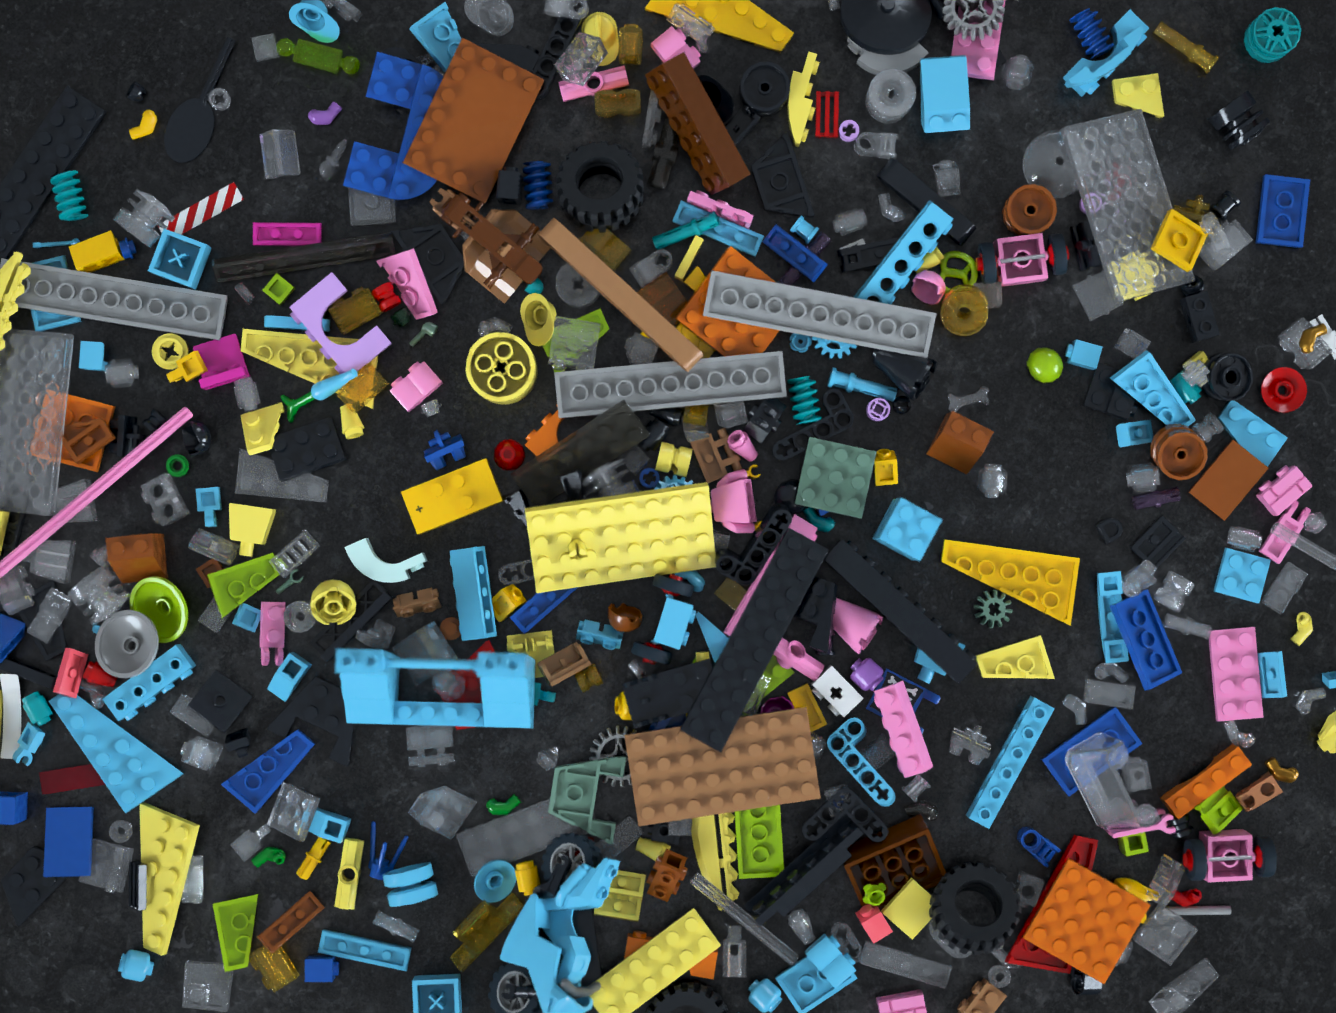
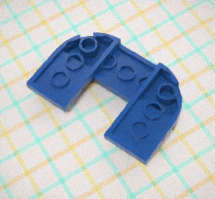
M380 52L376 53L365 97L408 108L410 113L399 153L354 141L343 186L390 199L404 200L425 193L436 183V179L402 162L443 78L439 72L423 64Z

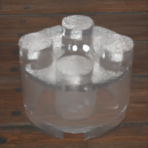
M568 263L558 271L555 286L557 294L564 304L571 308L583 309L597 301L600 293ZM582 280L583 288L575 290L574 281L580 282Z

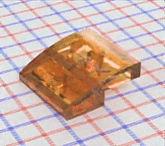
M664 272L637 292L673 326L678 323L675 318L686 305L687 300L667 272Z

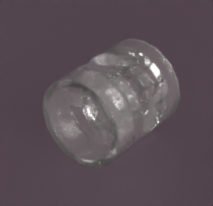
M1168 571L1163 580L1164 587H1159L1153 599L1165 607L1180 613L1185 604L1184 597L1190 595L1195 584L1172 571Z

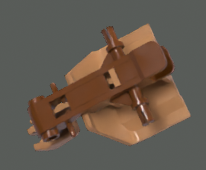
M440 188L438 192L443 196V200L436 202L432 198L429 202L433 206L432 210L448 225L456 229L453 238H456L462 230L469 235L462 245L465 271L504 304L523 281L526 284L534 283L542 273V265L539 261L550 250V247L538 236L541 232L540 228L534 223H530L516 210L492 209L484 218L478 213L483 206V202H479L473 209L469 205L471 201L461 192L457 195L450 189L445 191ZM472 215L474 216V218H473L474 221H476V220L478 219L477 223L473 222V221L470 219V217H471Z

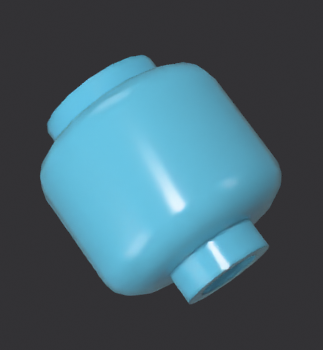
M130 949L126 954H122L118 971L121 972L122 977L125 979L142 982L146 975L151 976L154 962L150 961L149 953Z
M767 978L760 982L756 979L748 988L751 992L748 997L749 1002L762 1013L773 1012L782 1001L780 997L781 990Z

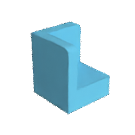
M81 341L79 368L83 370L107 371L108 362L103 361L104 343Z

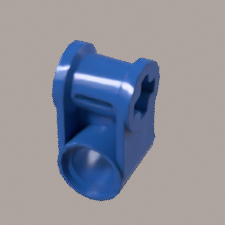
M1022 827L1017 833V840L1020 845L1028 850L1046 868H1048V863L1054 855L1061 852L1056 845L1031 827ZM1033 833V841L1026 844L1024 842L1025 835Z

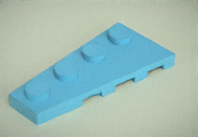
M1144 351L1110 377V379L1166 425L1179 423L1189 426L1196 421L1149 351Z

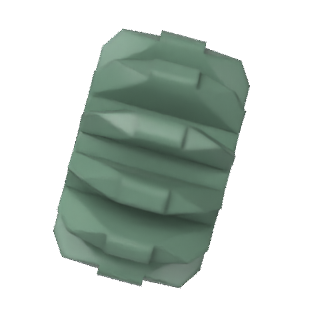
M993 590L991 596L988 591H984L985 600L978 596L976 599L981 602V605H973L974 609H980V612L974 616L975 618L983 616L980 621L981 625L986 624L988 621L989 628L994 627V622H996L998 627H1002L1001 618L1006 622L1010 620L1005 615V612H1013L1012 609L1006 608L1012 602L1011 600L1003 602L1006 597L1005 593H1001L997 598V590ZM994 603H996L997 605L995 608L998 611L997 613H991L990 615V608H988V606L994 605Z

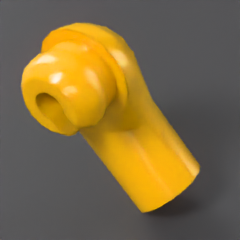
M144 111L140 126L129 129L132 140L149 135L154 131L157 122V116L154 111Z

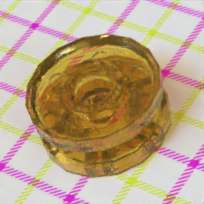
M969 284L957 285L951 288L944 295L941 302L940 316L944 327L951 333L959 336H970L979 332L985 326L988 319V300L979 288ZM965 307L968 308L970 311L968 313H962L961 311H959V309Z

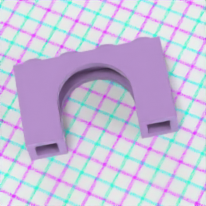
M331 272L289 307L293 311L290 313V316L298 325L301 322L307 328L305 331L306 335L312 342L317 340L321 344L322 348L319 350L328 360L332 357L337 363L334 368L339 374L351 369L359 372L392 343L377 325L357 342L350 345H338L328 339L322 326L323 315L330 305L348 291Z

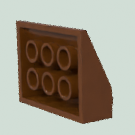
M921 814L887 828V837L881 842H874L867 837L847 848L852 856L843 865L861 907L867 905L863 902V897L865 896L864 886L867 884H885V900L882 904L877 905L881 910L911 877L927 890L938 885L941 878L946 874L930 831ZM880 831V832H878V833H876V834H877L878 836H881V835H882V832Z

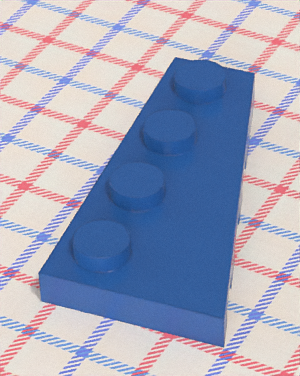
M298 729L221 785L256 814L316 743Z

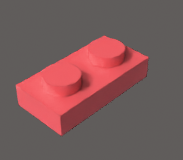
M65 648L53 692L70 698H77L89 654L72 648Z

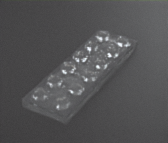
M549 798L456 833V837L470 875L473 877L490 861L505 860L511 863L545 850L548 844H552V840L555 837H561V834L575 833L585 835L588 833L584 829L576 825L573 826L548 813Z

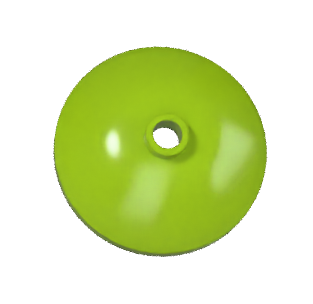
M159 576L144 578L134 586L130 595V610L141 612L151 619L156 627L159 643H168L179 638L185 631L188 622V609L180 590L172 582Z

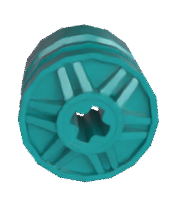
M1274 7L1265 10L1249 24L1245 31L1244 44L1246 51L1259 62L1271 63L1278 61L1295 48L1300 40L1301 27L1299 20L1292 12L1285 8ZM1274 30L1278 31L1276 37L1272 34Z

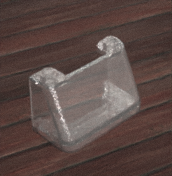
M1098 732L1071 748L1065 755L1066 765L1097 826L1106 830L1147 828L1161 821L1157 810L1149 804L1139 806L1137 801L1131 800L1117 772L1128 760V752L1123 741Z

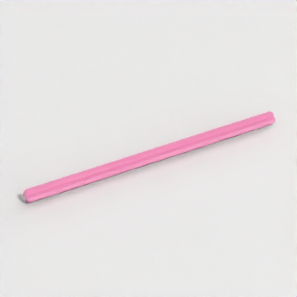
M183 407L0 561V578L193 417L192 412L187 407Z

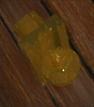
M1197 195L1195 201L1187 199L1186 206L1193 207V209L1174 205L1173 209L1189 220H1197L1196 224L1208 232L1212 224L1216 225L1217 217H1215L1214 213L1200 211L1201 209L1209 210L1210 204L1203 203L1202 195Z

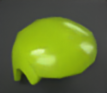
M1042 347L1030 353L1027 367L1035 380L1042 383H1050L1058 379L1062 374L1063 362L1056 351Z

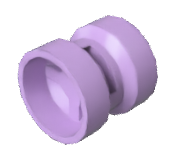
M882 398L873 399L866 407L868 418L875 422L884 420L890 413L889 403Z

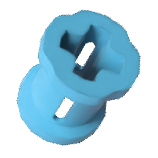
M801 215L790 229V232H795L808 245L820 228L813 227Z

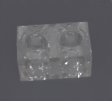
M579 32L554 65L563 81L584 86L608 52L600 37Z
M164 473L141 485L143 490L141 496L146 504L150 503L153 509L151 515L157 524L160 523L161 526H168L190 514L170 474ZM156 485H161L163 488V493L160 497L154 495L153 490ZM167 505L173 507L174 512L171 517H166L164 514V508Z
M200 736L189 739L188 742H184L180 752L183 755L181 761L208 771L216 767L224 745Z

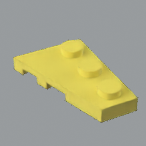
M1041 635L975 655L983 678L1055 679Z

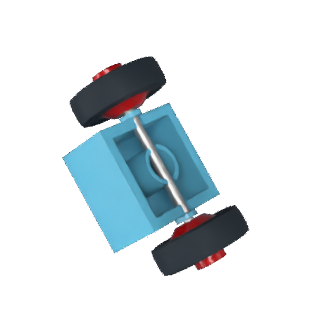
M656 574L654 577L653 585L661 588L668 594L665 595L667 599L654 640H651L652 643L637 641L633 643L631 653L643 657L642 661L653 665L656 662L666 665L670 664L673 653L657 645L659 643L679 650L681 645L686 646L690 634L686 631L688 623L693 624L696 610H693V604L674 599L672 596L683 595L691 597L694 586L682 582V577L670 574L669 577Z

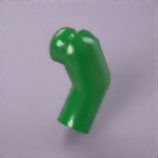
M266 847L254 856L251 861L257 868L266 861L276 862L277 865L285 862L286 855L280 848Z

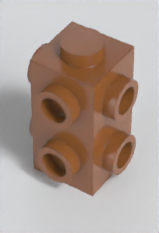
M668 849L665 850L662 857L658 856L653 866V869H656V871L651 870L646 883L650 884L647 894L668 902L671 894L676 895L681 884L678 880L683 881L688 868L684 867L687 857Z

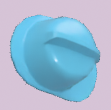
M301 0L300 3L290 8L289 18L292 23L311 37L324 43L337 40L340 28L337 22L327 14V8L322 1Z

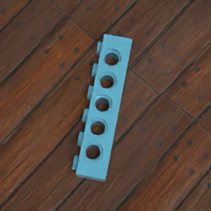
M929 200L854 297L867 300L870 296H876L878 302L892 304L896 298L894 296L899 288L902 290L910 280L908 276L913 270L917 271L924 263L922 258L927 252L931 253L937 247V239L941 234L946 235L951 229L953 218ZM928 223H933L934 232L930 235H925L923 232L924 226ZM914 241L919 242V251L910 253L909 245ZM901 259L905 260V269L896 271L895 263ZM884 278L892 280V284L888 289H882L880 286Z
M1029 697L966 813L968 818L988 829L991 827L1055 708L1035 697Z

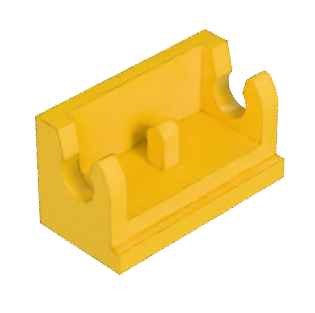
M111 230L69 246L75 268L78 271L92 273L125 260L118 239L114 237Z

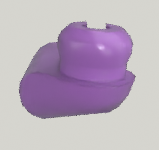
M333 101L327 110L312 109L308 113V118L315 125H328L342 110V107Z

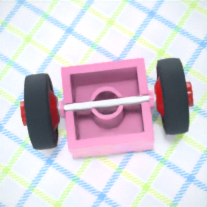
M1042 233L999 238L993 242V245L990 242L978 245L976 268L980 272L983 284L995 283L997 275L999 287L1043 282L1048 279L1047 260L1053 275H1062L1067 272L1069 250L1063 235L1060 233L1048 236L1047 251L1044 249Z
M1244 829L1222 830L1215 835L1211 831H1199V839H1189L1184 844L1183 864L1185 873L1191 881L1203 879L1207 882L1253 880V868L1259 877L1273 876L1277 866V855L1274 842L1270 836H1257L1253 839V835Z

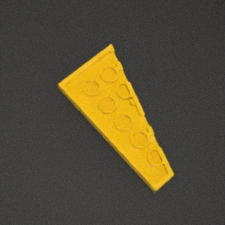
M650 0L645 7V11L655 12L671 19L684 21L687 24L754 43L757 46L779 53L782 52L794 35V32L749 0Z
M944 539L941 556L942 563L1071 626L1080 558Z

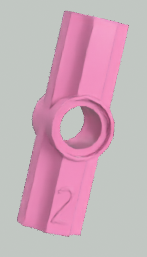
M625 66L600 72L593 71L584 76L558 82L563 102L589 95L597 96L605 91L629 86ZM591 79L600 81V85L595 89L588 87L587 84Z
M782 638L773 654L776 656L777 662L781 667L785 669L793 667L813 681L819 678L825 666L808 655L804 646L794 640L789 642Z

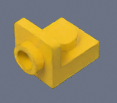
M880 449L876 452L874 461L875 486L898 484L897 458L894 450Z
M514 584L501 589L492 598L494 616L498 622L504 621L517 607L527 601L521 590Z

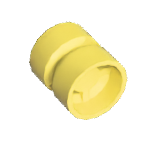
M662 442L655 470L665 473L671 470L674 475L686 477L693 449L683 446L677 449L674 444Z

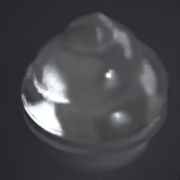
M558 748L541 749L536 758L538 764L548 771L551 768H555L559 763Z

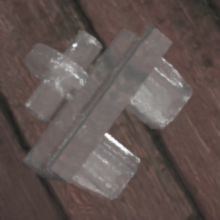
M1145 560L1141 565L1133 566L1129 571L1121 574L1122 590L1125 595L1136 597L1141 593V590L1154 585L1157 579L1153 574L1157 567L1149 560Z
M976 725L974 730L966 727L964 732L954 727L951 732L949 752L960 756L963 748L971 751L968 760L979 765L984 758L988 759L990 756L991 744L985 742L987 736L980 733L982 727Z

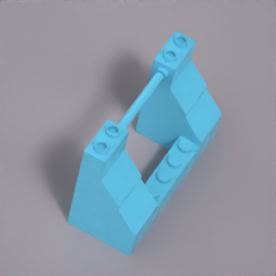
M336 649L335 673L340 674L347 723L534 728L536 660L527 654L478 652V660L473 661L400 658V656L385 650ZM400 668L474 669V672H477V676L481 678L483 703L398 701Z

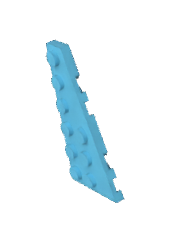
M58 694L49 700L53 709L125 813H128L184 774L77 695V698H70Z

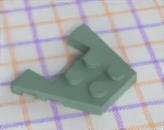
M621 755L555 766L548 813L573 826L576 825L584 829L587 833L603 839L608 844H613L616 822L593 819L599 774L623 778L627 756Z

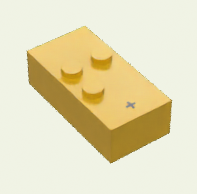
M486 458L401 492L415 530L419 535L504 502L489 461Z

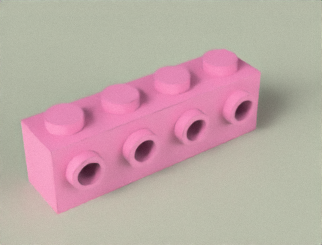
M900 681L875 690V704L881 710L883 716L882 724L888 730L890 736L889 743L891 749L896 753L898 758L897 766L899 771L903 773L904 778L933 768L904 682Z

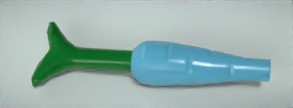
M351 369L345 373L321 380L312 386L309 393L296 400L286 395H281L282 401L287 406L288 421L292 423L298 409L315 399L319 401L324 400L337 392L346 383L358 376L357 371Z

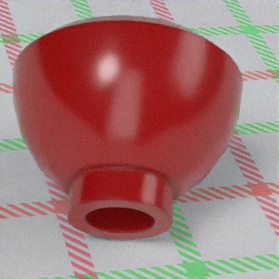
M503 440L494 449V461L503 470H515L524 462V448L516 440Z

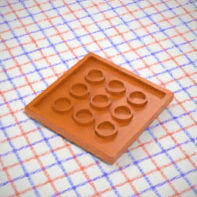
M731 246L726 249L712 268L713 271L775 282ZM710 271L675 320L721 356L763 353L780 330L703 316Z
M1068 857L1025 931L1023 938L1105 984L1148 911L1150 904Z

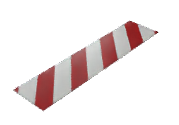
M233 182L157 226L161 233L163 229H167L182 235L244 199Z

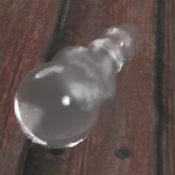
M346 139L337 144L331 157L326 156V161L320 164L319 172L322 177L330 179L336 175L337 166L341 164L338 160L346 149Z

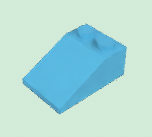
M966 55L920 58L921 125L924 133L970 130V100Z

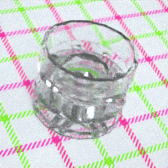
M897 69L884 70L873 78L865 96L866 108L877 121L886 124L896 123L903 119L913 106L916 98V87L911 77L904 71ZM894 90L895 96H893L891 99L888 97V92Z
M136 188L133 193L141 199L140 202L137 203L129 197L128 201L134 207L132 212L122 207L113 220L145 245L152 248L160 238V235L154 229L155 226L167 229L168 226L161 221L162 217H165L170 222H173L175 217L171 215L164 204L151 194Z
M622 459L600 466L589 473L583 480V488L592 483L594 485L592 489L586 492L587 495L598 493L600 497L640 491L634 480L624 483L621 480L629 472L627 469L617 473L616 469L624 465Z
M106 565L87 575L67 595L77 607L86 603L89 604L84 610L83 615L86 617L93 614L89 619L91 625H96L110 618L123 607V604L131 596L128 591L118 594L123 589L122 584H117L113 587L109 586L114 581L115 575Z

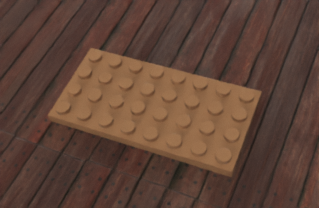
M807 707L741 716L722 752H718L680 731L681 726L625 734L638 826L821 798Z

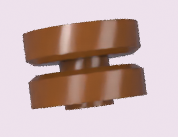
M1036 184L1023 185L1016 189L1005 201L1002 211L1003 221L1008 230L1016 236L1043 233L1054 222L1057 207L1053 195L1043 186ZM1028 207L1031 208V214L1027 212Z
M1179 423L1169 424L1161 428L1152 439L1150 451L1154 463L1169 478L1176 480L1190 479L1198 475L1204 468L1207 461V447L1204 441L1190 427Z

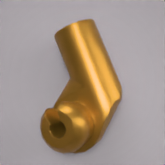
M1324 323L1302 332L1299 346L1303 353H1311L1314 350L1316 337L1327 334V328Z
M1275 757L1265 762L1274 779L1278 781L1292 783L1299 776L1298 770L1294 767L1288 769L1281 768Z

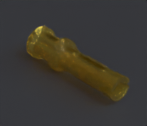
M1163 21L1160 22L1153 32L1188 56L1190 63L1194 62L1205 69L1204 72L1208 74L1219 59V56H1213L1204 50L1203 45H1195Z

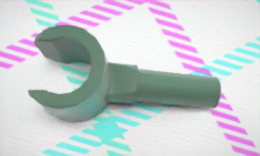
M432 322L425 323L419 334L409 344L413 347L425 334L432 337L437 331L438 326Z
M298 569L293 570L290 573V578L275 590L278 595L294 583L299 584L303 581L304 576L297 581L293 579V574L298 572Z

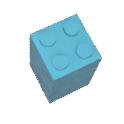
M896 498L892 500L872 539L910 560L920 561L942 519L903 498Z

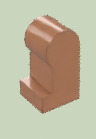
M1268 771L1261 778L1251 783L1250 786L1239 791L1235 797L1244 811L1249 812L1283 793V791Z

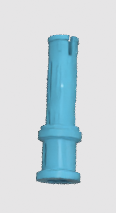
M834 367L831 369L827 387L830 388L835 386L845 389L848 393L852 391L861 392L894 402L897 394V388L858 378L855 373L847 374L837 371Z

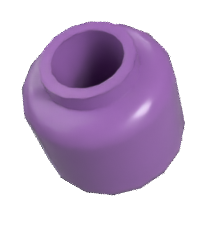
M859 658L850 667L853 670L850 679L863 691H868L869 689L873 691L884 679L882 677L883 669L871 658H865L863 661Z

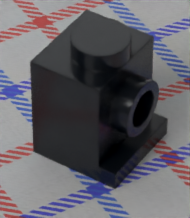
M682 820L649 825L648 834L652 835L651 840L678 845ZM662 827L668 828L669 832L666 835L660 833Z

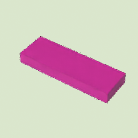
M253 222V246H322V224Z

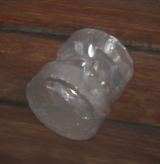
M1211 412L1204 416L1203 421L1196 422L1191 426L1192 430L1205 444L1212 440L1214 434H1219L1224 430L1221 422Z

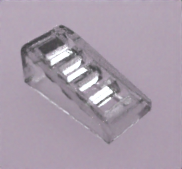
M303 530L276 554L269 563L285 578L318 549L320 545L306 530ZM300 539H302L310 547L309 550H307L302 545V543L299 541ZM295 545L303 554V556H301L292 546ZM287 551H288V552L290 553V555L296 560L295 563H294V562L292 561V559L286 554Z

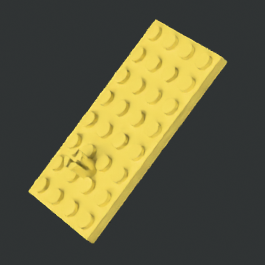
M708 482L525 508L536 593L652 577L656 574L666 575L716 567Z

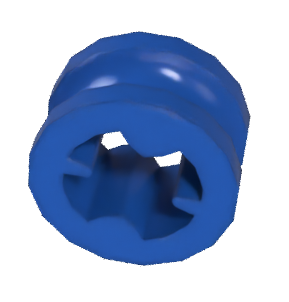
M646 468L640 473L639 479L644 487L651 489L657 485L660 476L655 469ZM649 472H653V477L656 476V481L646 484V479L643 480L644 474L648 475Z

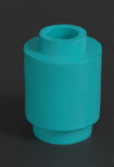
M1182 370L1170 380V383L1185 404L1189 402L1191 405L1201 397L1199 393L1202 389L1189 373L1186 374Z
M39 691L22 699L24 703L22 706L32 725L37 723L40 727L51 721L50 716L53 715V712L45 697L40 695Z

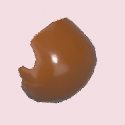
M613 603L608 607V620L610 626L616 631L630 632L642 624L643 615L639 609L626 606L624 603L618 608H615Z

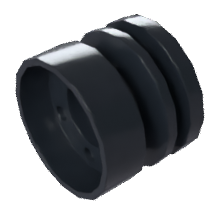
M1249 91L1243 93L1209 118L1216 131L1225 127L1229 129L1222 138L1224 141L1232 135L1236 139L1228 145L1230 150L1251 141L1262 133L1267 124L1270 123L1268 117L1259 123L1257 122L1256 118L1264 113L1263 110L1253 114L1250 112V109L1257 102Z

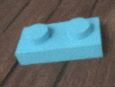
M1282 651L1258 653L1262 698L1287 697Z

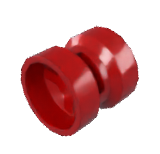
M392 282L384 283L371 292L374 298L380 302L379 307L382 312H386L402 302L400 297L395 295Z

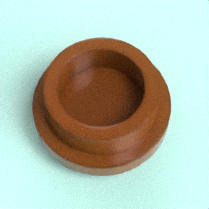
M449 617L442 621L440 633L445 639L455 640L461 635L459 632V620Z

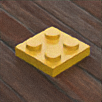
M1170 209L1165 215L1151 250L1186 272H1189L1193 269L1209 232L1174 209Z

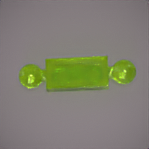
M287 38L280 39L276 45L277 52L281 56L287 57L294 54L293 62L336 74H338L339 67H342L347 74H355L360 68L359 60L356 57L347 56L342 58L343 51L302 39H298L296 46Z

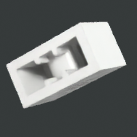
M829 665L820 674L819 678L811 683L814 686L811 691L820 700L825 698L830 703L828 708L836 716L841 714L845 717L863 699L832 665ZM832 687L835 689L840 687V696L838 698L836 696L830 697L832 695L830 691Z

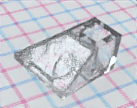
M445 785L421 793L408 813L423 827L452 840L477 802Z

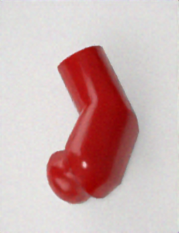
M1170 887L1166 897L1182 907H1187L1198 903L1202 898V893L1198 889L1179 892L1175 888Z

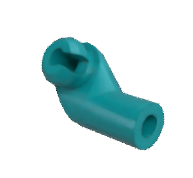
M809 507L803 510L808 522L817 527L818 531L829 532L834 528L835 522L831 517H819L814 508Z

